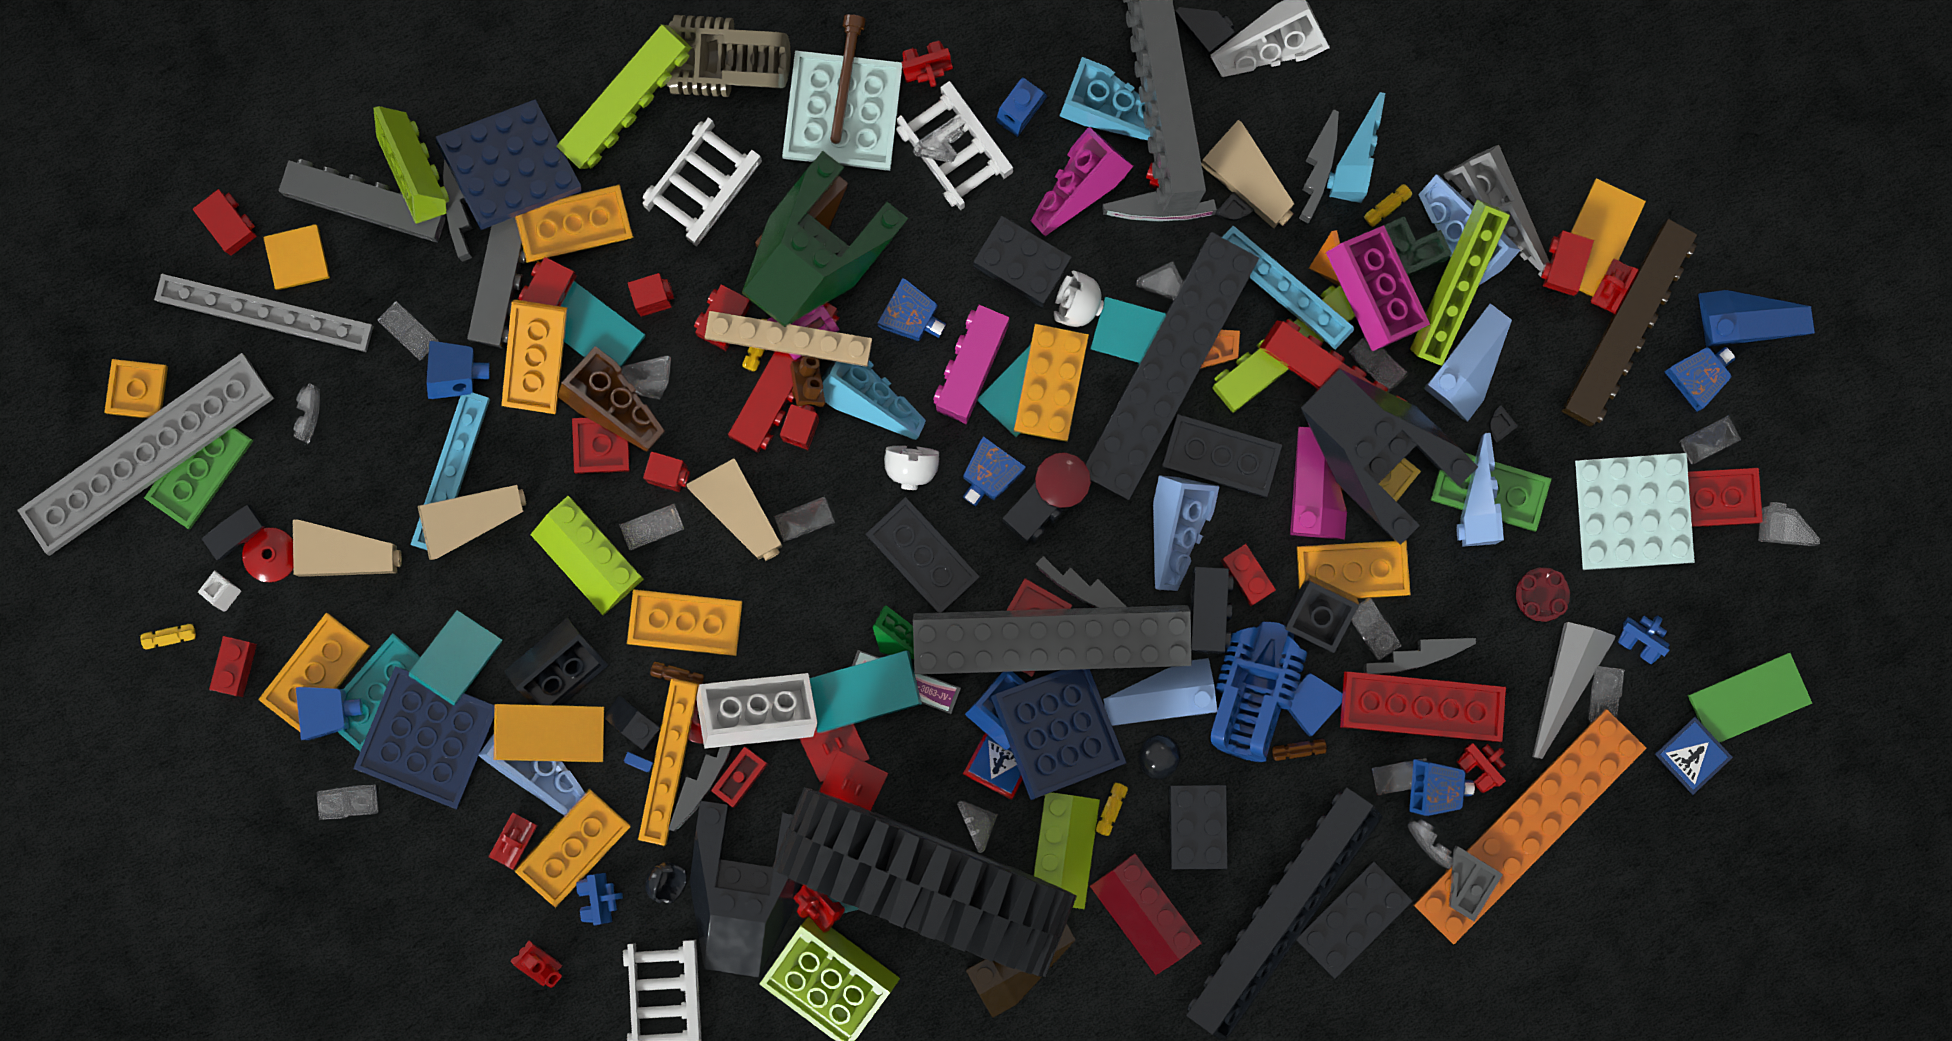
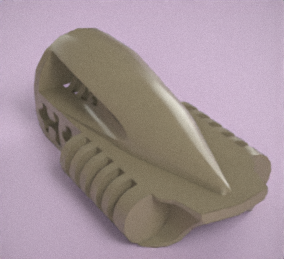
M674 15L673 21L669 23L668 26L692 47L688 52L690 55L688 60L681 67L676 66L670 73L672 77L667 86L670 88L671 94H682L683 91L685 95H690L693 91L694 95H701L702 92L704 96H709L712 92L713 96H720L722 94L723 97H729L731 85L784 88L786 86L791 58L790 42L786 33L734 30L733 18H726L724 22L723 17H717L714 20V17L708 16L705 21L704 16H698L695 19V16L689 15L686 19L685 15Z

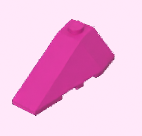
M1088 127L1071 147L1067 154L1070 159L1064 170L1059 169L1055 176L1058 179L1052 191L1045 194L1031 219V222L1045 236L1115 188L1133 167L1122 154L1091 127Z

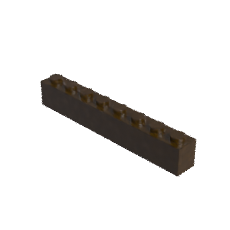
M1670 219L1663 223L1638 269L1639 272L1618 312L1610 320L1561 412L1589 427L1596 422L1601 423L1608 410L1604 407L1609 398L1613 400L1621 386L1617 384L1620 376H1626L1633 364V361L1630 360L1633 352H1639L1646 340L1643 337L1646 328L1651 329L1659 314L1655 313L1659 304L1664 305L1672 292L1668 289L1672 280L1677 282L1684 270V267L1681 266L1684 258H1690L1697 246L1694 243L1697 234Z

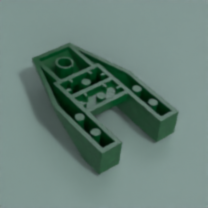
M824 151L807 168L768 218L742 290L743 295L784 327L853 288L908 220L905 215L886 202L855 241L848 246L808 213L834 184L844 169L841 164Z

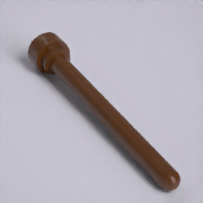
M844 15L843 27L847 37L830 137L833 144H838L841 141L857 37L861 35V31L865 27L866 19L858 15Z

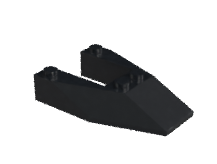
M1340 368L1300 407L1337 484L1400 545L1420 525L1379 483L1415 446L1457 486H1460L1478 468L1416 406Z
M700 801L690 887L704 969L759 977L797 903L793 898L800 891L801 883L781 875L769 866L722 860L730 805ZM782 813L776 857L793 814Z

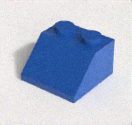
M1013 671L1002 672L965 714L1005 750L1010 748L991 696L1025 683Z

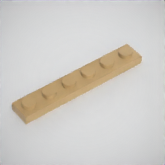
M709 311L705 339L866 367H868L872 338L796 325L784 327L778 322Z

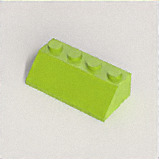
M380 106L375 107L376 137L415 224L447 214L446 203L449 202L447 191L444 186L440 187L437 182L439 180L437 169L434 164L430 165L427 160L429 153L425 143L420 144L417 138L419 137V131L415 121L410 122L406 112Z
M569 496L553 508L530 534L602 615H605L644 580Z
M1048 793L1045 794L1034 876L1077 895L1073 908L1085 909L1100 800Z

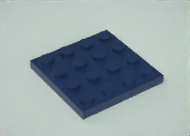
M536 99L436 136V143L481 230L581 192V185L565 154L556 147L559 143Z
M395 666L353 769L457 809L494 720L495 705L464 693L454 706L409 676L410 671Z
M1090 669L1060 670L991 696L1031 800L1126 763Z

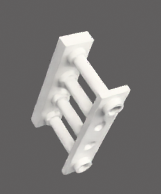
M949 81L941 87L942 96L939 102L908 124L902 116L898 117L897 124L899 127L896 130L905 142L909 140L942 184L946 190L943 194L952 207L957 205L961 210L965 207L962 196L993 174L998 175L1000 173L1005 179L1013 173V167ZM946 109H953L958 115L956 122L922 145L914 132ZM969 130L974 137L971 140L972 144L938 167L930 153L961 131L966 132ZM978 152L980 154L985 152L990 159L987 162L988 165L954 188L946 175Z
M710 118L705 123L701 121L692 132V135H694L692 140L655 187L653 185L650 186L643 196V199H645L643 205L648 211L656 204L684 225L688 232L686 235L688 241L696 247L762 162L761 157L753 150L748 155L745 153L742 155L711 131L715 125ZM704 140L736 163L735 167L737 169L732 176H725L695 153ZM687 162H690L719 184L721 190L715 198L713 196L708 197L678 174ZM671 183L703 206L704 212L699 219L696 217L694 219L662 196Z
M696 940L683 941V946L677 950L636 952V943L628 944V950H623L624 966H629L632 1033L627 1034V1041H701ZM679 961V963H684L685 974H680V977L638 980L637 963ZM680 988L681 991L686 993V1002H682L681 1005L639 1007L638 991ZM682 1016V1019H687V1030H683V1033L640 1035V1019Z

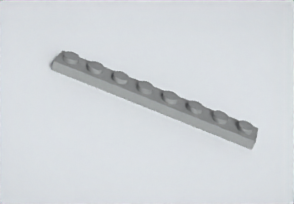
M161 274L154 299L157 302L367 352L373 330V325L164 274Z

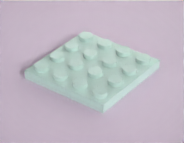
M795 51L783 159L813 162L824 151L844 166L890 171L902 64L900 62L854 57L840 143L833 144L830 137L843 56Z
M1686 453L1575 461L1583 570L1694 563Z

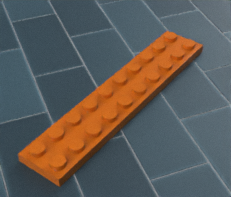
M1605 709L1466 851L1503 874L1476 920L1472 921L1449 907L1452 866L1417 900L1414 906L1452 944H1455L1635 761L1646 747Z

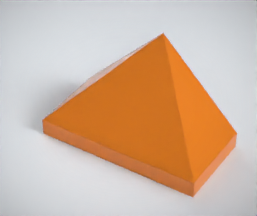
M1336 230L1330 233L1309 269L1339 287L1341 284L1326 254L1327 251L1340 244Z

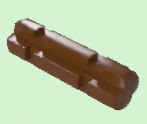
M654 662L650 671L651 676L657 678L665 677L664 679L668 681L675 678L697 684H703L704 682L702 674L695 672L691 674L688 670L670 665L666 667L665 664Z
M1316 739L1313 742L1291 743L1285 747L1284 745H1278L1272 748L1273 758L1276 761L1285 760L1286 757L1291 759L1310 756L1312 753H1315V755L1323 754L1327 751L1324 739Z

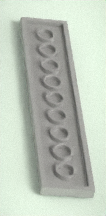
M241 353L18 509V512L47 555H51L273 400L274 397L247 357Z

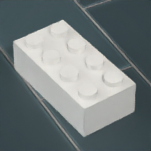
M808 673L699 684L696 700L704 748L814 736L817 719Z

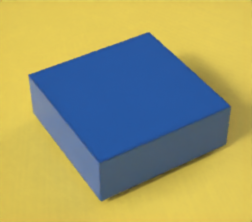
M627 752L624 759L625 763L645 772H652L654 762Z

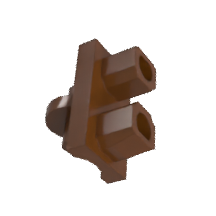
M804 356L801 361H792L790 365L794 386L792 394L796 399L797 406L812 404L823 407L825 404L818 358Z

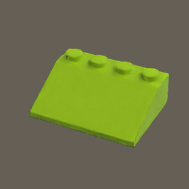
M808 916L760 982V985L835 1041H855L900 978L832 927L828 932L823 933Z

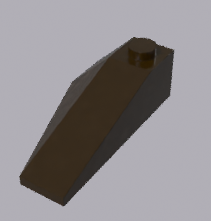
M1067 923L1050 967L1076 940ZM986 959L966 969L992 1018L1017 1005L1041 978L1040 976L1028 974L1016 968L1012 969Z

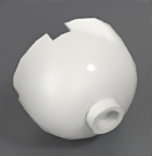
M1073 270V277L1067 275L1059 289L1055 303L1061 304L1059 312L1054 311L1055 321L1062 324L1078 327L1092 321L1095 315L1099 316L1104 302L1101 300V291L1098 283L1093 278Z
M907 446L887 447L884 458L885 469L893 481L901 483L902 489L917 490L918 485L928 483L935 476L939 465L938 451L923 447H917V449H906Z

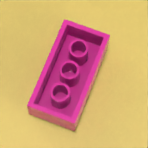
M1385 226L1345 241L1326 252L1372 351L1430 325Z
M981 305L978 306L976 311L971 310L965 324V329H968L966 336L960 335L955 347V354H958L956 360L949 361L944 373V378L947 381L944 386L939 385L933 399L938 413L967 424L1009 326V317Z

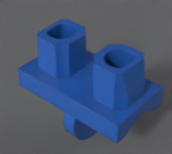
M1657 615L1651 621L1643 616L1640 623L1646 626L1647 629L1630 617L1626 618L1618 641L1621 645L1631 650L1639 639L1646 644L1640 653V657L1650 664H1653L1661 655L1665 657L1669 651V643L1654 634L1655 632L1663 638L1667 633L1665 629L1659 626L1662 622L1661 617Z
M606 873L588 875L586 879L578 881L576 883L577 893L579 896L589 895L591 906L581 907V921L593 922V925L612 922L611 911L617 910L615 899H622L623 893H614L613 883L607 884Z

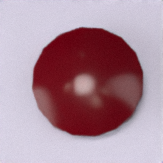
M1058 453L1046 458L1038 467L1035 477L1036 488L1041 499L1059 508L1071 507L1080 503L1088 493L1091 483L1090 473L1085 463L1077 456L1068 453Z
M1539 567L1528 571L1520 579L1516 588V600L1520 610L1527 617L1535 621L1547 622L1558 618L1566 612L1570 600V589L1562 573L1551 568Z

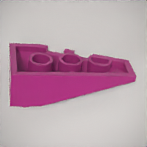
M1298 427L1290 535L1344 540L1347 511L1341 487L1337 484L1309 427Z

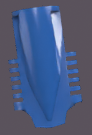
M1261 622L1257 628H1246L1232 633L1230 644L1233 646L1227 648V653L1230 655L1225 656L1224 662L1226 664L1222 665L1221 671L1225 674H1219L1218 680L1222 683H1217L1215 690L1223 693L1211 732L1212 744L1227 754L1255 762H1264L1267 759L1281 708L1291 709L1292 702L1289 700H1294L1295 693L1292 691L1297 690L1298 686L1294 681L1300 680L1301 675L1297 672H1302L1303 665L1301 663H1304L1307 657V652L1295 643L1294 633L1285 630L1284 625L1274 622Z

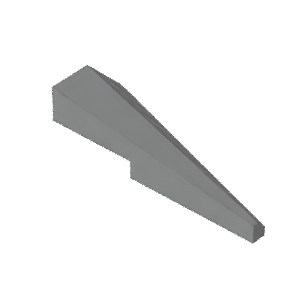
M1497 145L1478 153L1444 174L1445 178L1448 181L1452 180L1462 190L1460 194L1465 199L1469 198L1474 204L1478 199L1498 207L1510 215L1503 233L1520 249V256L1524 260L1528 259L1539 270L1538 275L1541 277L1545 263L1550 262L1500 146Z
M1564 623L1532 757L1540 759L1544 757L1615 639L1614 635L1579 624Z

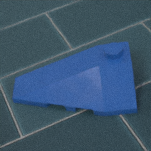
M1729 290L1698 294L1706 347L1815 333L1811 306Z

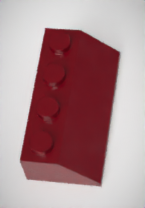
M1132 854L1090 886L1155 975L1170 967L1202 944L1136 854Z

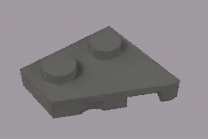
M1455 846L1449 907L1475 921L1503 874L1460 847Z

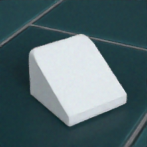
M217 571L211 574L198 591L206 600L222 611H226L241 592L238 587Z

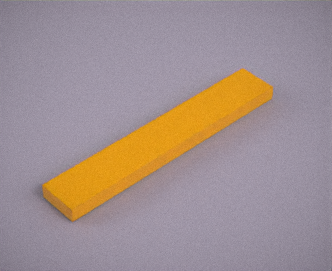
M675 678L671 679L638 840L663 846L667 845L669 826L673 816L699 688L697 683Z

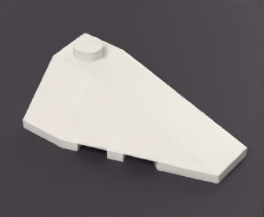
M1283 0L1213 52L1211 58L1221 76L1225 77L1254 71L1258 66L1271 64V67L1280 65L1282 61L1295 59L1298 62L1306 60L1330 47L1307 0Z

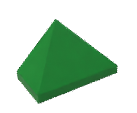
M888 606L883 607L873 626L880 652L893 655L909 651L911 659H914L913 626Z

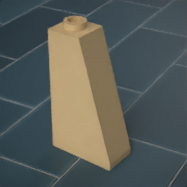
M1238 120L1205 156L1201 165L1231 192H1234L1251 206L1254 212L1273 228L1278 223L1283 226L1294 214L1290 211L1294 203L1243 123Z
M735 459L686 484L688 489L758 559L764 557L765 561L780 553L778 549L783 546Z
M517 485L418 506L429 560L443 556L522 513V506L526 505L523 490H518Z
M293 520L294 575L397 573V567L401 566V551L397 550V546L394 544L301 520Z

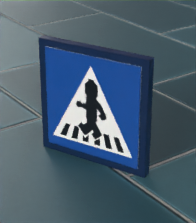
M1696 717L1690 720L1655 753L1658 759L1692 795L1733 758Z

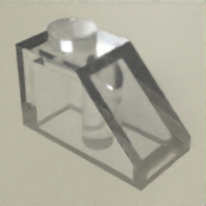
M1771 502L1770 506L1762 508L1763 522L1760 523L1759 541L1804 546L1820 544V538L1795 509L1786 508L1785 503Z

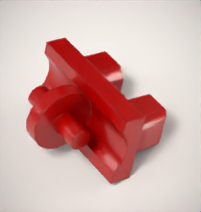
M936 41L929 43L927 46L929 54L920 57L916 49L912 48L903 51V62L901 64L906 83L918 80V83L929 80L931 87L936 86L935 78L944 76V71L953 69L948 48L944 49L941 42Z
M1613 259L1591 303L1616 314L1639 270Z
M1473 743L1471 745L1468 744L1463 749L1465 752L1460 756L1456 764L1465 773H1468L1476 765L1481 769L1483 773L1473 782L1482 793L1494 786H1501L1506 781L1491 764L1494 763L1499 770L1506 765L1500 759V756L1504 753L1501 747L1493 751L1488 744L1485 745L1482 750L1488 756L1487 758Z
M512 813L489 857L514 870L538 825Z
M803 885L793 898L799 905L797 913L802 918L809 916L823 933L828 932L834 922L841 918L845 908L840 902H832L827 897L828 895Z
M528 941L525 947L520 949L519 955L511 960L515 967L542 986L546 984L551 988L562 977L558 972L562 965L531 941Z

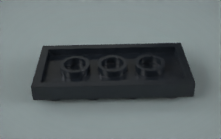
M1177 414L1162 468L1267 498L1282 444Z
M906 497L866 533V536L938 613L946 610L980 578Z
M1372 861L1302 931L1296 941L1335 979L1412 900Z

